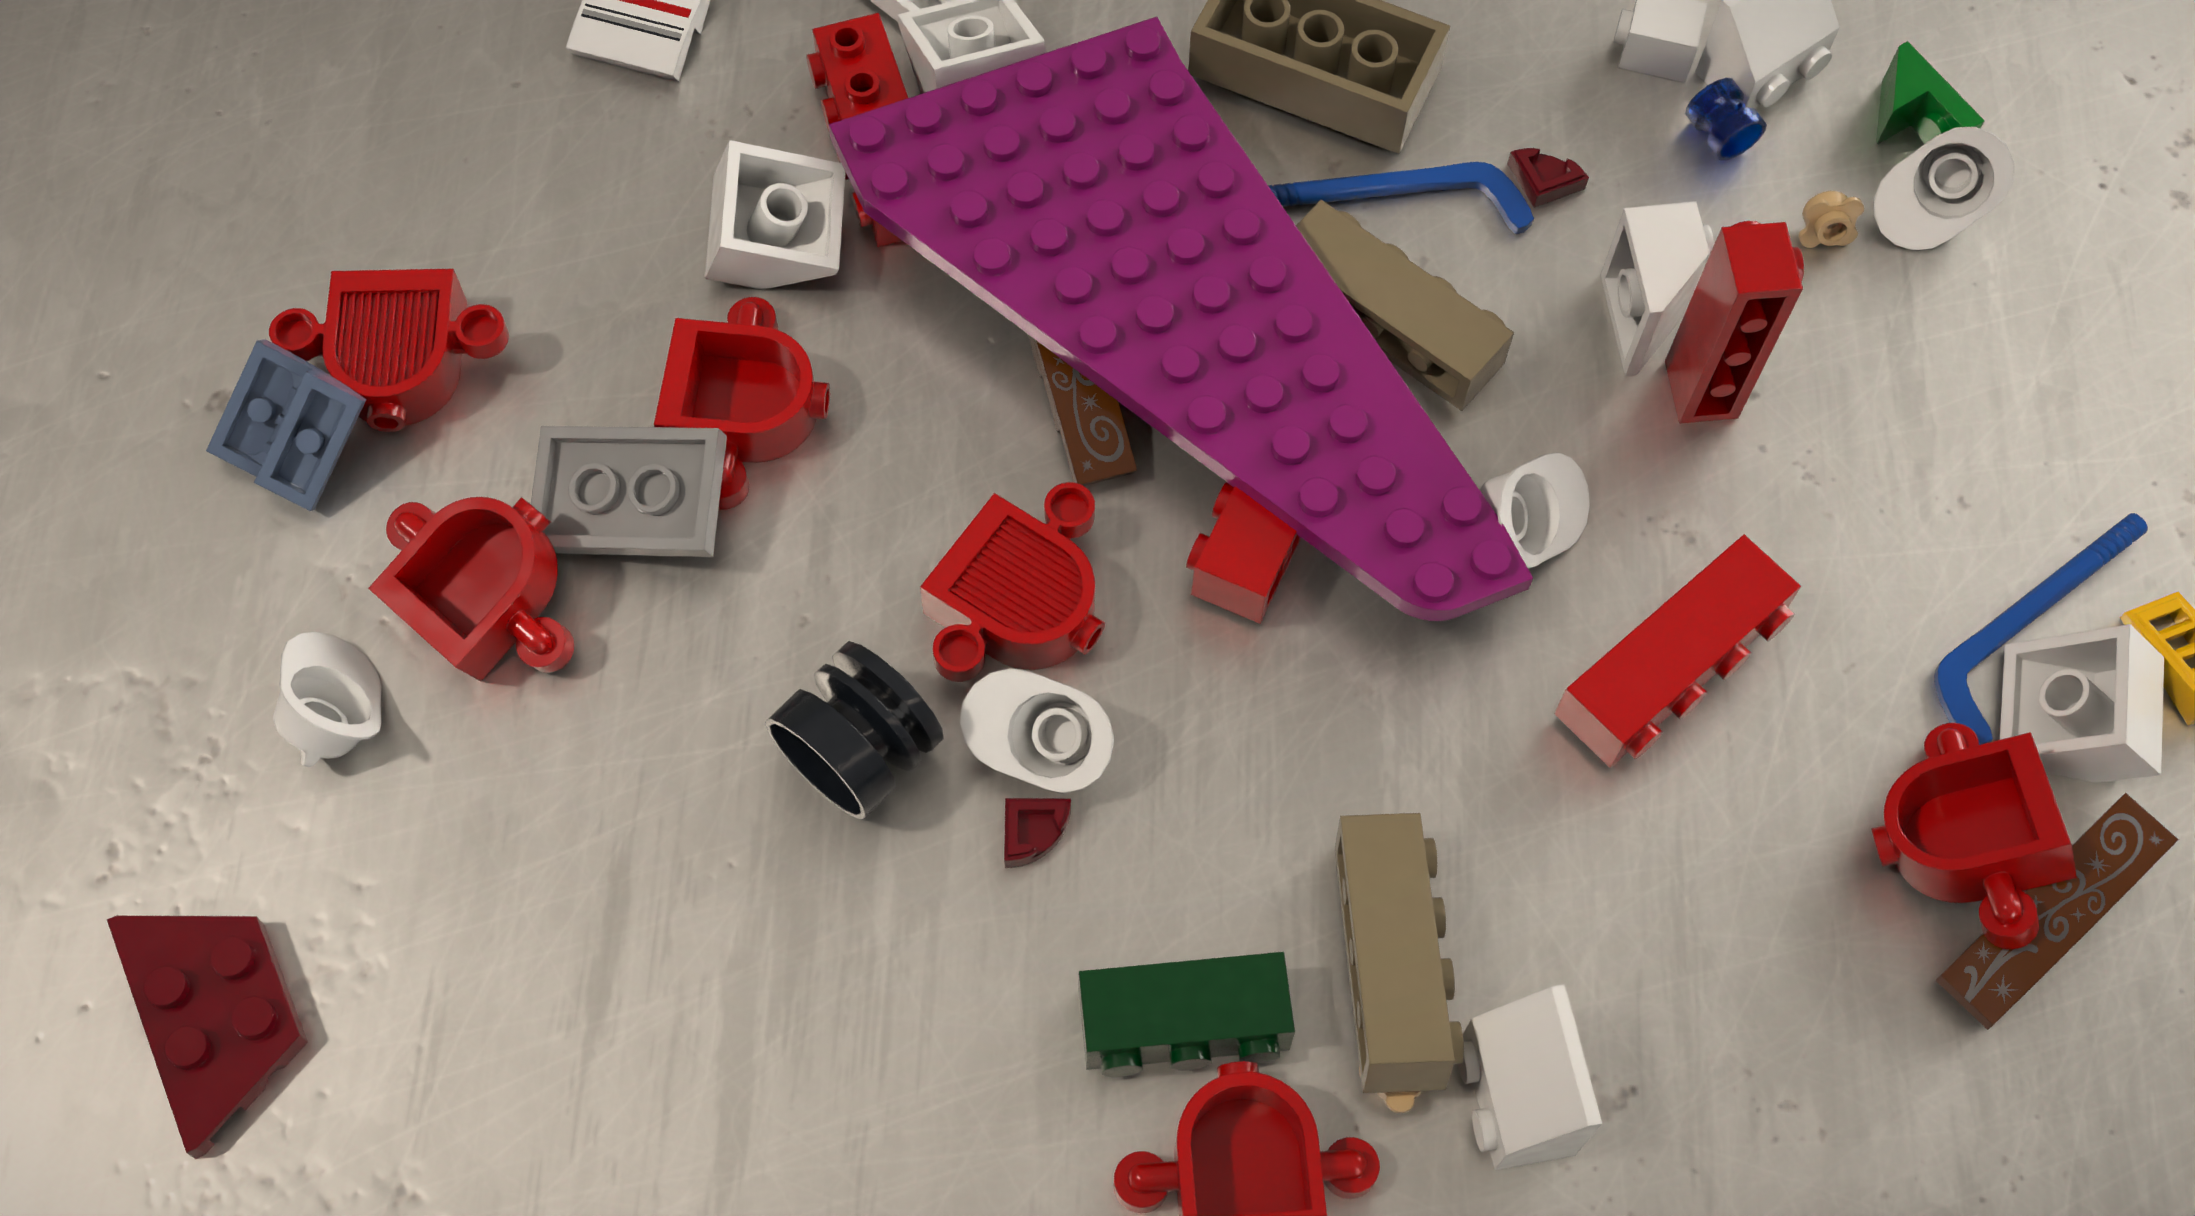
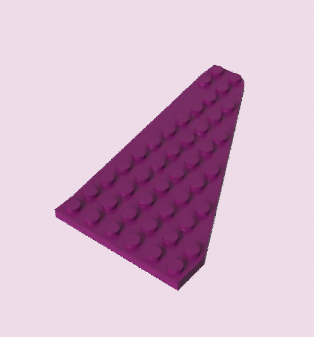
M1157 16L829 124L831 142L867 215L1231 486H1236L1295 529L1298 536L1401 612L1421 620L1447 621L1529 590L1533 576L1503 523L1502 526L1499 524L1498 516L1189 73Z

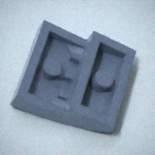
M266 339L257 340L206 451L256 476L255 484L309 511H313L366 399L339 380Z

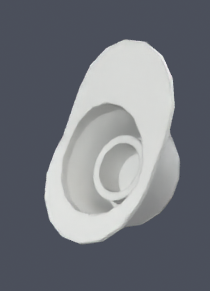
M1977 127L1953 128L1937 135L1896 164L1880 181L1874 196V218L1880 232L1894 245L1910 250L1932 249L1952 239L1979 218L1992 211L2006 197L2012 185L2014 175V161L2007 145L1994 133Z
M1561 453L1542 455L1515 468L1511 472L1490 478L1479 489L1498 516L1499 524L1502 526L1503 523L1527 568L1536 567L1542 562L1569 549L1579 540L1587 523L1590 507L1587 482L1576 462L1571 457Z
M319 632L298 634L286 643L281 655L280 693L273 718L279 734L287 742L300 750L301 765L310 768L321 757L340 758L353 750L361 740L370 739L379 733L382 722L381 683L377 670L366 655L353 644L334 635Z
M1009 668L991 672L976 682L962 703L960 726L964 741L978 760L996 771L1046 790L1067 793L1085 789L1099 779L1111 761L1114 736L1109 717L1096 700L1071 686L1034 672Z

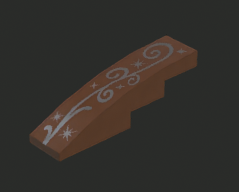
M1028 335L1039 378L1043 377L1056 430L1062 436L1073 482L1086 486L1135 473L1137 467L1118 401Z
M2125 793L2072 845L2077 878L2025 891L2035 902L2039 919V931L2031 943L2018 949H2003L1990 943L1982 933L1935 981L1987 1030L1990 1029L2179 839Z

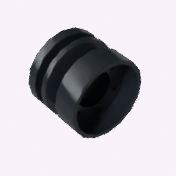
M848 641L832 656L834 666L825 664L814 673L816 685L826 702L813 693L799 689L765 721V725L777 748L817 791L848 815L861 820L866 818L896 787L894 776L883 759L898 768L910 771L921 762L919 751L925 753L932 751L944 738L942 727L934 712L914 687L881 657L860 644Z

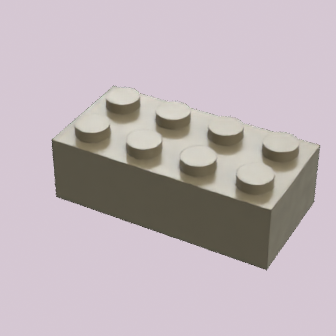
M1208 0L1191 30L1188 71L1196 78L1400 154L1442 68L1451 26L1382 0Z

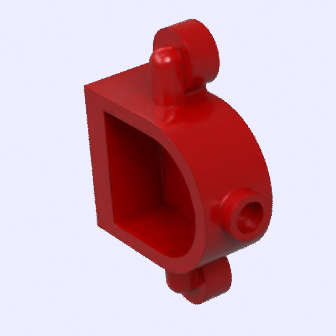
M454 269L331 271L325 323L319 324L314 314L306 309L292 308L278 314L269 327V337L272 343L305 361L315 357H323L325 366L332 377L366 399L358 417L366 421L373 429L383 432L402 430L405 426L419 423L440 411L451 399L458 386L462 354H467L476 359L492 358L501 353L506 347L509 340V332L502 314L496 308L485 304L466 308L467 300Z
M747 297L737 301L728 312V323L675 318L654 420V427L719 428L727 436L719 510H727L738 506L748 495L749 482L742 462H768L788 455L808 438L817 419L826 420L829 411L830 384L814 382L811 363L805 350L791 336L778 330L773 306L768 301L759 297Z
M1073 482L1061 483L1053 487L1048 492L1044 502L1046 524L994 493L922 583L920 593L923 614L945 627L937 634L933 642L934 664L941 676L953 682L969 681L982 671L985 664V654L1013 668L1038 670L1058 665L1078 651L1086 655L1095 646L1104 630L1105 622L1094 616V573L1085 553L1070 540L1086 534L1094 523L1095 500L1092 493L1086 487Z
M470 497L455 501L437 513L421 503L408 502L400 505L391 513L386 525L387 537L391 544L401 550V552L368 589L455 668L482 681L516 643L517 653L524 663L537 671L551 673L566 666L574 652V639L566 627L551 618L538 617L546 608L554 593L558 577V564L553 545L543 532L551 521L528 501L521 497L511 507L500 500L489 497Z
M1946 723L1937 726L1927 735L1924 742L1927 759L1906 770L1889 790L1884 805L1885 825L1871 828L1882 867L1896 864L1900 874L1913 888L1933 899L1950 903L1982 901L1979 907V918L1982 932L1986 939L1999 948H2022L2031 943L2039 931V919L2035 902L2023 891L2077 878L2072 844L2032 733L2029 732L1979 745L1976 733L1966 725Z
M1239 1061L1218 1066V1078L1200 1088L1187 1103L1178 1125L1174 1161L1164 1162L1157 1155L1146 1151L1133 1152L1125 1156L1117 1165L1113 1183L1114 1193L1119 1203L1127 1210L1135 1213H1148L1156 1210L1163 1204L1168 1192L1176 1191L1179 1216H1327L1324 1183L1338 1197L1345 1199L1362 1197L1371 1190L1376 1182L1380 1171V1162L1374 1148L1366 1141L1355 1137L1339 1139L1327 1151H1320L1318 1131L1314 1117L1301 1096L1279 1079L1259 1073L1257 1063Z

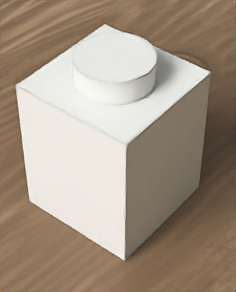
M1636 0L1633 11L1622 9L1613 43L1623 45L1618 68L1685 83L1698 49L1708 3L1696 0Z

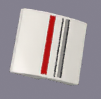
M582 0L566 49L573 55L679 82L693 33L701 34L710 0Z

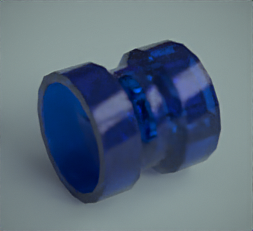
M1733 78L1719 79L1707 85L1691 99L1685 111V115L1697 130L1705 131L1709 135L1707 145L1719 160H1729L1747 151L1762 137L1767 127L1766 122L1755 108L1745 106L1743 103L1744 93Z

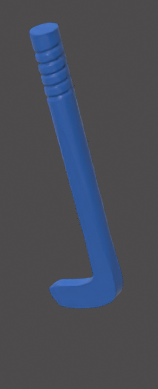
M1467 162L1425 169L1295 182L1292 184L1285 183L1283 185H1268L1283 207L1288 205L1297 206L1298 204H1316L1320 200L1335 202L1417 192L1474 188L1482 191L1494 203L1508 228L1516 235L1524 233L1534 220L1529 205L1514 183L1500 169L1485 162Z
M2135 513L2127 515L1980 631L1944 657L1936 668L1934 686L1949 723H1960L1971 728L1978 737L1979 745L1993 740L1991 729L1971 696L1967 684V674L2101 569L2103 565L2124 551L2132 542H2135L2147 533L2148 526L2142 517Z

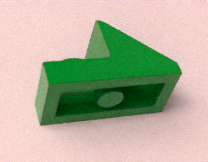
M1908 41L1901 44L1882 80L1876 143L1880 144L1909 126L1919 134L1924 144L1937 135L1953 128L1977 127L1981 129L1985 120Z

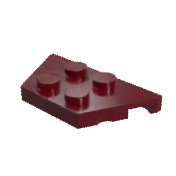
M116 915L107 919L185 1151L188 1155L197 1159L206 1155L215 1145L210 1139L239 1107L246 1111L265 1090L269 1077L277 1070L285 1068L308 1041L266 927L257 916Z

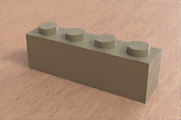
M1320 200L1296 225L1387 358L1460 411L1465 409L1505 364L1514 332L1507 328L1496 314L1488 310H1481L1459 295L1448 281L1441 277L1430 275L1411 262L1400 248L1393 244H1385L1363 229L1359 222L1349 213L1337 211L1323 200Z
M1420 813L1340 816L1335 843V857L1363 1093L1446 1090L1454 1064H1462L1464 1041L1460 1022H1449L1447 1000H1453L1455 979L1452 960L1450 958L1441 959L1438 938L1445 937L1446 914L1443 898L1432 897L1430 878H1436L1437 875L1434 838H1424Z

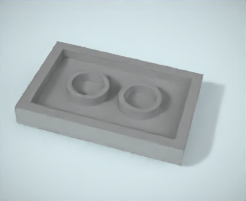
M541 426L531 505L551 521L543 532L551 541L555 553L713 557L727 436L719 428Z

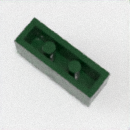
M1284 952L1079 971L1078 992L1086 1070L1101 1069L1104 1076L1123 1077L1143 1071V1064L1170 1062L1172 1069L1194 1070L1209 1066L1212 1063L1211 1058L1239 1055V1061L1264 1063L1278 1059L1280 1051L1290 1050L1295 1027Z

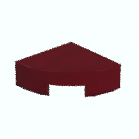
M1524 148L1510 152L1507 164L1534 208L1586 188L1589 179L1588 175L1576 162L1570 159H1566L1565 162L1553 156L1539 154L1540 149Z
M1005 798V868H1015L1033 863L1048 854L1058 844L1069 823L1071 799Z

